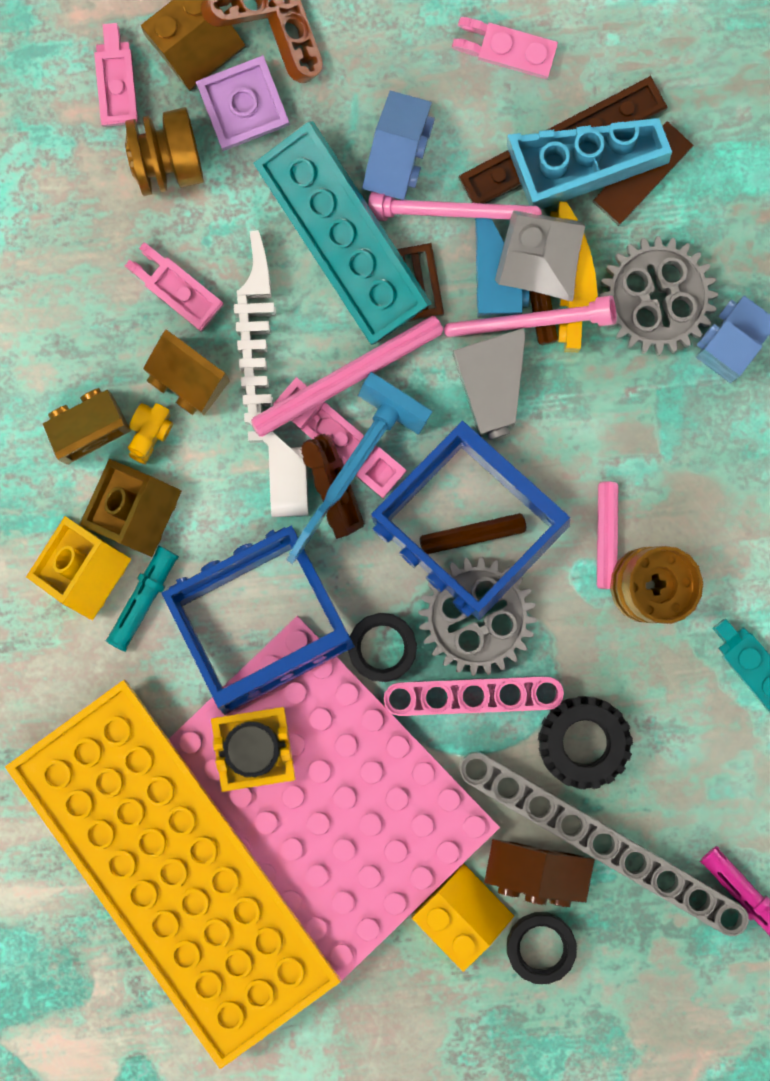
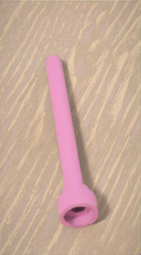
M371 192L368 206L378 221H387L388 218H393L395 214L507 220L511 219L513 210L542 215V211L538 206L396 200L394 197L376 192Z
M612 295L596 297L595 301L589 302V306L451 322L444 326V334L448 337H457L591 320L592 324L598 323L600 327L615 325L617 320L616 305Z

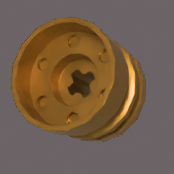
M187 107L163 112V129L156 131L149 115L143 117L146 132L144 134L139 133L135 119L125 121L127 158L132 176L139 185L143 196L152 195L150 180L152 177H156L161 192L167 191L166 174L174 173L180 188L204 183Z
M667 546L641 547L627 552L617 561L610 583L614 604L621 613L636 622L672 624L684 620L696 609L703 590V578L700 568L694 559L679 548ZM654 581L655 587L646 589V582Z

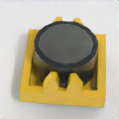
M285 707L211 718L214 737L213 748L216 754L215 762L219 772L222 792L296 780Z

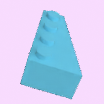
M659 118L611 123L609 126L591 127L590 125L576 127V129L545 130L535 134L521 135V133L507 135V148L529 206H538L541 210L669 163L672 154Z

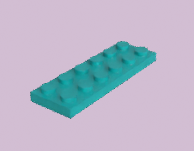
M308 121L253 163L371 345L378 343L432 305V302L314 121Z

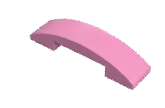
M296 377L273 403V406L306 388L307 385ZM325 401L291 420L311 439H314L319 434L329 435L332 441H334L333 445L336 446L338 455L344 465L364 437L360 431L332 409ZM375 446L356 474V477L384 499L407 470L380 447Z

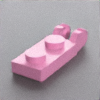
M460 18L458 27L485 37L482 46L466 39H454L452 44L454 50L479 57L478 60L548 79L558 42L490 22L487 25L476 19Z
M144 242L139 249L146 258L153 260L159 265L157 270L150 276L138 263L131 260L126 263L125 267L143 281L147 289L202 332L223 307L224 303L168 257L165 259Z

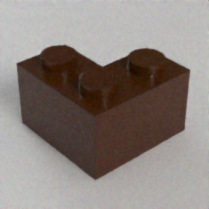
M492 839L484 883L499 887L498 893L502 895L519 897L520 893L526 894L524 900L526 902L546 905L547 899H549L550 904L570 907L571 901L587 902L595 859L570 852L547 850L518 842Z

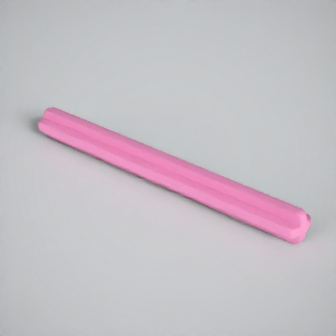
M436 316L427 318L254 416L251 420L253 429L260 437L265 436L367 378L371 372L375 373L439 337L443 333L442 324Z

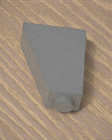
M523 328L453 350L455 364L480 437L488 435L489 440L510 434L508 428L516 423L525 344Z

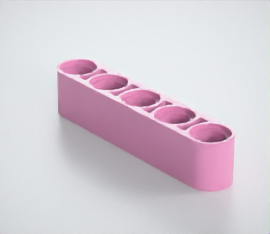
M546 676L398 682L390 685L385 691L384 704L390 713L398 716L550 710L560 705L563 700L564 691L558 680ZM548 682L555 687L556 697L550 703L545 704L538 700L536 691L539 685ZM507 684H514L520 692L518 701L512 705L504 704L499 696L500 690ZM472 685L480 687L484 695L482 702L477 706H468L463 700L464 690ZM441 687L446 691L447 701L442 707L434 708L428 705L426 694L431 688ZM401 688L409 692L411 700L406 708L396 709L390 704L389 697L395 689Z

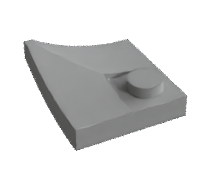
M513 210L495 281L502 286L529 290L573 301L578 258L586 226L581 221Z

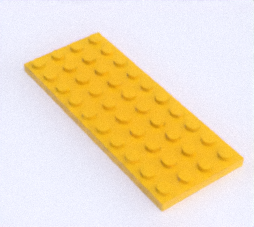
M122 680L5 766L219 1069L225 1067L341 982L338 974L126 680Z

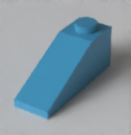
M475 218L477 318L522 314V307H529V290L502 286L495 281L504 241L492 219Z

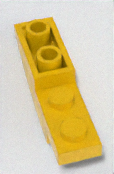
M559 202L557 212H550L551 217L578 221L567 202ZM585 234L583 235L578 258L573 301L560 299V306L566 308L589 306V302L595 301L596 297H598L593 259ZM582 321L559 324L558 342L564 343V352L579 353L582 339Z

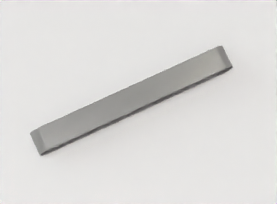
M477 751L470 752L461 759L459 772L463 780L477 790L719 932L728 936H737L747 928L749 922L748 914L736 901L489 756ZM478 758L485 762L486 771L482 777L473 779L466 774L465 768L470 760ZM505 777L514 778L518 785L516 793L511 797H503L497 791L498 783ZM536 796L546 797L549 801L548 811L541 816L533 815L529 810L530 801ZM568 815L578 816L581 822L579 830L574 834H566L561 829V822ZM601 833L609 834L612 838L611 848L604 853L596 852L593 848L594 838ZM632 852H639L644 858L643 866L637 871H629L625 867V859ZM664 871H671L675 875L674 885L667 890L659 889L657 886L659 874ZM695 890H704L707 894L706 903L700 908H692L689 905V896ZM729 908L736 909L739 918L735 925L731 927L723 926L721 923L722 913Z

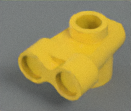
M141 403L136 409L129 424V429L137 432L128 446L130 451L128 455L133 460L146 464L154 451L153 447L159 439L164 442L169 435L173 422L169 421L170 410L155 403L152 408Z

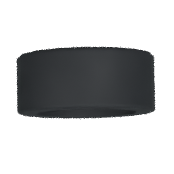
M377 613L367 616L356 624L350 635L355 646L348 650L351 663L359 674L371 681L388 682L400 678L409 671L416 658L417 642L414 632L406 621L394 614ZM389 626L396 630L403 639V656L393 667L387 669L374 668L362 656V639L374 627Z
M534 912L523 916L512 926L507 937V955L512 968L522 979L534 984H551L561 980L572 969L577 957V943L572 930L560 917L548 912ZM538 926L555 930L563 942V954L560 960L553 967L545 970L528 966L520 954V942L523 936L530 929Z

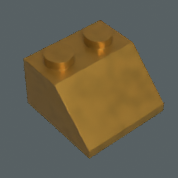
M172 0L141 24V28L145 37L186 88L191 91L197 86L196 81L210 76L246 46L232 25L215 27L204 19L201 13L203 0ZM216 3L214 4L216 9H221Z
M167 329L161 335L143 367L150 375L146 381L163 394L169 389L179 396L175 403L191 415L196 410L205 415L230 382L226 373Z
M100 388L94 389L81 396L82 403L69 409L68 405H64L48 414L50 420L42 424L54 454L59 461L68 465L131 432L119 406L108 389L101 392Z
M109 459L79 525L153 557L171 514L176 508L182 490Z

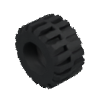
M587 696L568 698L562 701L556 708L551 709L548 716L543 719L541 731L538 734V749L547 770L562 783L577 789L601 788V785L613 782L614 778L619 773L622 774L626 769L624 766L627 760L630 761L632 755L630 748L633 745V737L630 736V726L623 718V714L610 703ZM579 721H592L598 724L606 736L607 743L603 755L597 761L590 764H579L572 761L564 750L563 739L567 729Z

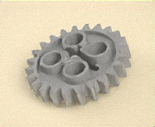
M657 236L651 247L647 240L642 238L640 250L638 251L632 244L627 245L628 257L617 253L614 258L619 267L608 265L606 271L613 278L602 279L600 283L608 288L609 292L601 293L599 297L612 295L616 305V324L609 325L607 328L618 325L620 330L616 335V339H621L625 335L629 336L628 348H632L636 342L641 343L642 354L647 352L650 345L654 346L657 356L662 354L665 345L674 354L677 351L678 341L685 348H688L691 345L688 335L690 334L699 339L702 333L698 325L709 327L712 323L704 316L705 313L711 314L717 310L715 306L708 303V300L718 297L717 292L708 290V287L717 281L716 278H705L704 275L711 267L710 264L702 266L697 264L701 256L700 252L691 257L687 255L689 250L688 243L680 250L675 249V238H672L667 246H663L660 236ZM648 265L654 267L659 293L665 292L667 295L662 301V306L669 320V327H665L662 323L659 301L657 299L651 300L650 298L651 294L655 291V287L647 270ZM666 265L675 266L680 272L679 281L672 283L666 281L662 276V268ZM631 275L642 277L645 282V289L641 292L631 291L627 286V277ZM675 300L685 301L690 307L689 316L683 318L676 316L672 311V302ZM644 309L651 311L655 317L654 325L651 327L641 326L636 318L638 311Z
M483 557L479 558L477 567H472L469 559L465 558L463 563L464 569L459 570L453 562L450 563L452 573L450 576L479 601L475 593L477 585L484 581L495 585L511 567L509 566L501 573L498 571V560H495L490 568H486ZM523 577L499 600H505L507 602L506 607L483 618V626L479 627L475 622L452 633L448 632V627L467 617L462 613L458 618H448L443 613L442 606L446 599L453 596L446 589L441 593L428 583L427 585L434 592L433 596L423 595L421 599L429 604V609L419 610L418 614L428 617V622L420 625L419 629L430 630L431 635L424 640V643L435 642L437 644L432 655L436 656L444 652L446 656L443 665L447 666L453 660L457 661L456 672L458 673L463 670L465 664L470 665L472 676L476 675L478 666H483L486 674L490 675L491 664L496 663L501 670H504L505 664L503 659L505 657L516 662L517 657L513 650L515 648L524 651L528 649L521 641L522 637H534V634L526 629V624L537 622L536 618L527 616V611L536 607V604L525 603L524 600L532 592L531 589L520 591L518 588ZM499 614L508 616L512 622L510 632L503 636L496 634L491 626L493 618ZM466 630L476 632L479 637L478 647L470 652L464 651L458 642L459 636Z

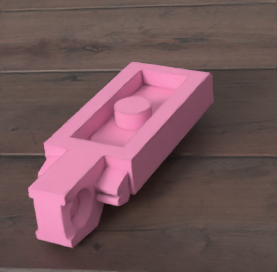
M117 23L102 24L104 44L96 45V52H94L102 127L125 125V121L135 119L136 123L139 124L133 59L129 42H121Z

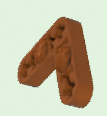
M203 0L201 13L204 19L215 27L268 18L285 68L294 81L307 83L321 72L323 66L322 58L301 0H271L270 2L268 0H255L257 3L256 11L248 9L243 0ZM216 3L218 7H223L231 3L232 7L223 13L222 9H216L214 4ZM285 23H291L297 28L299 33L298 39H294L287 34ZM300 45H301L302 48H303L302 50H301V48H298L297 50H294L295 48L299 47ZM299 61L307 63L309 69L306 66H301Z

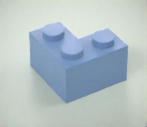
M389 91L375 130L362 189L404 200L408 187L416 188L421 167L415 166L416 157L423 159L435 120L434 117L429 116L432 102Z
M743 296L737 303L731 299L718 316L723 320L721 325L717 326L714 323L696 345L702 349L696 358L729 383H732L741 376L762 348L761 345L770 335V314L746 296Z

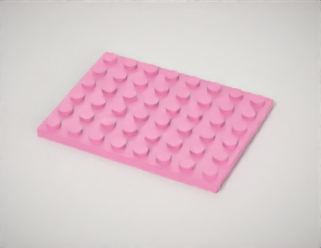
M296 616L223 688L319 638ZM338 657L317 666L226 715L218 709L212 697L169 738L172 745L328 960L341 981L500 828ZM285 707L296 780L222 792L219 772L215 762L216 754L213 748L214 737L211 718Z

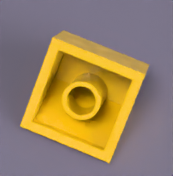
M64 516L26 578L63 605L93 621L132 559Z
M463 863L411 913V918L464 972L495 941L514 918V914Z

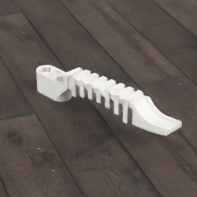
M259 230L250 231L253 255L252 271L246 283L237 290L238 304H234V314L236 317H239V322H236V332L238 335H241V340H237L238 351L243 354V359H239V368L241 371H244L245 377H241V387L246 389V395H243V405L248 407V413H244V421L246 425L251 426L252 418L262 413L263 406H273L271 394L257 395L256 389L269 388L267 376H255V371L267 370V361H265V358H253V353L268 352L266 339L252 340L251 335L271 334L269 321L250 322V317L276 316V307H274V303L248 304V299L272 298L269 268ZM248 431L249 443H265L269 447L271 516H308L307 465L304 464L303 455L301 454L302 451L300 449L302 447L290 448L273 431L262 437L255 431Z

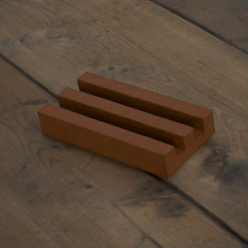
M432 243L397 249L404 261V256L411 255L415 278L424 292L425 287L418 253L425 252L435 308L428 309L427 307L408 322L422 318L427 319L431 316H444Z

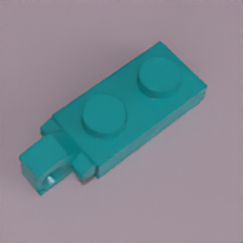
M727 619L721 620L712 629L724 642L718 648L723 654V659L767 711L770 712V654L753 634L749 633L744 627L737 632Z

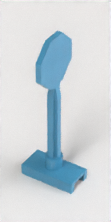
M371 372L358 396L378 409L372 418L374 422L329 487L324 502L316 510L302 531L286 561L293 564L299 557L329 508L340 500L385 431L391 430L397 421L419 435L433 411Z

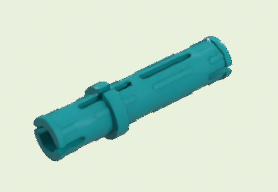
M160 545L157 547L145 572L140 573L137 577L139 582L115 626L105 641L126 652L158 592H163L165 588L163 583L176 560H178V555Z

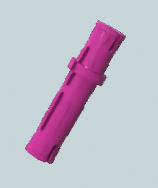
M718 846L713 847L699 862L715 876L722 886L746 910L748 919L750 921L754 919L770 936V898L767 895L763 897L721 852Z

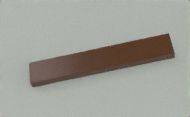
M649 76L547 130L563 131L576 129V127L591 125V127L609 126L611 123L645 120L664 112L668 107L652 77ZM509 150L458 176L471 203L487 204L521 186Z

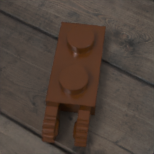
M319 434L314 439L303 442V445H301L302 449L300 450L302 451L304 464L313 469L315 488L324 502L329 487L344 467V464L338 455L336 446L333 445L334 441H332L329 435ZM351 484L340 500L329 508L326 514L328 524L333 529L336 539L348 536L365 525Z

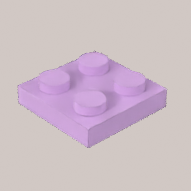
M264 56L196 81L222 151L290 126Z

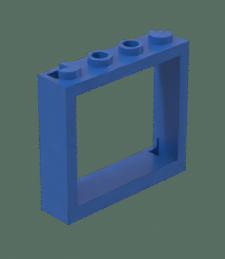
M463 420L371 513L373 523L375 524L372 528L374 532L386 543H389L391 540L402 549L399 552L400 556L409 565L415 568L419 564L428 573L426 579L435 589L441 593L446 589L456 598L453 604L466 617L473 614L478 620L503 597L570 527V516ZM461 448L550 527L479 601L391 521Z
M292 525L276 532L271 530L266 534V539L254 545L248 543L238 547L233 552V556L222 562L215 560L204 565L200 570L201 573L189 579L187 577L179 578L176 580L177 584L161 593L218 709L224 715L355 647L304 549L297 560L334 631L223 688L183 606L291 550L299 538Z

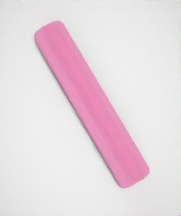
M611 481L600 482L598 485L597 587L600 589H610L611 575L618 560L619 485L617 482Z

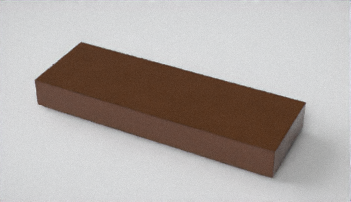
M668 121L662 127L672 150L669 163L610 184L593 200V203L618 226L622 224L694 146Z

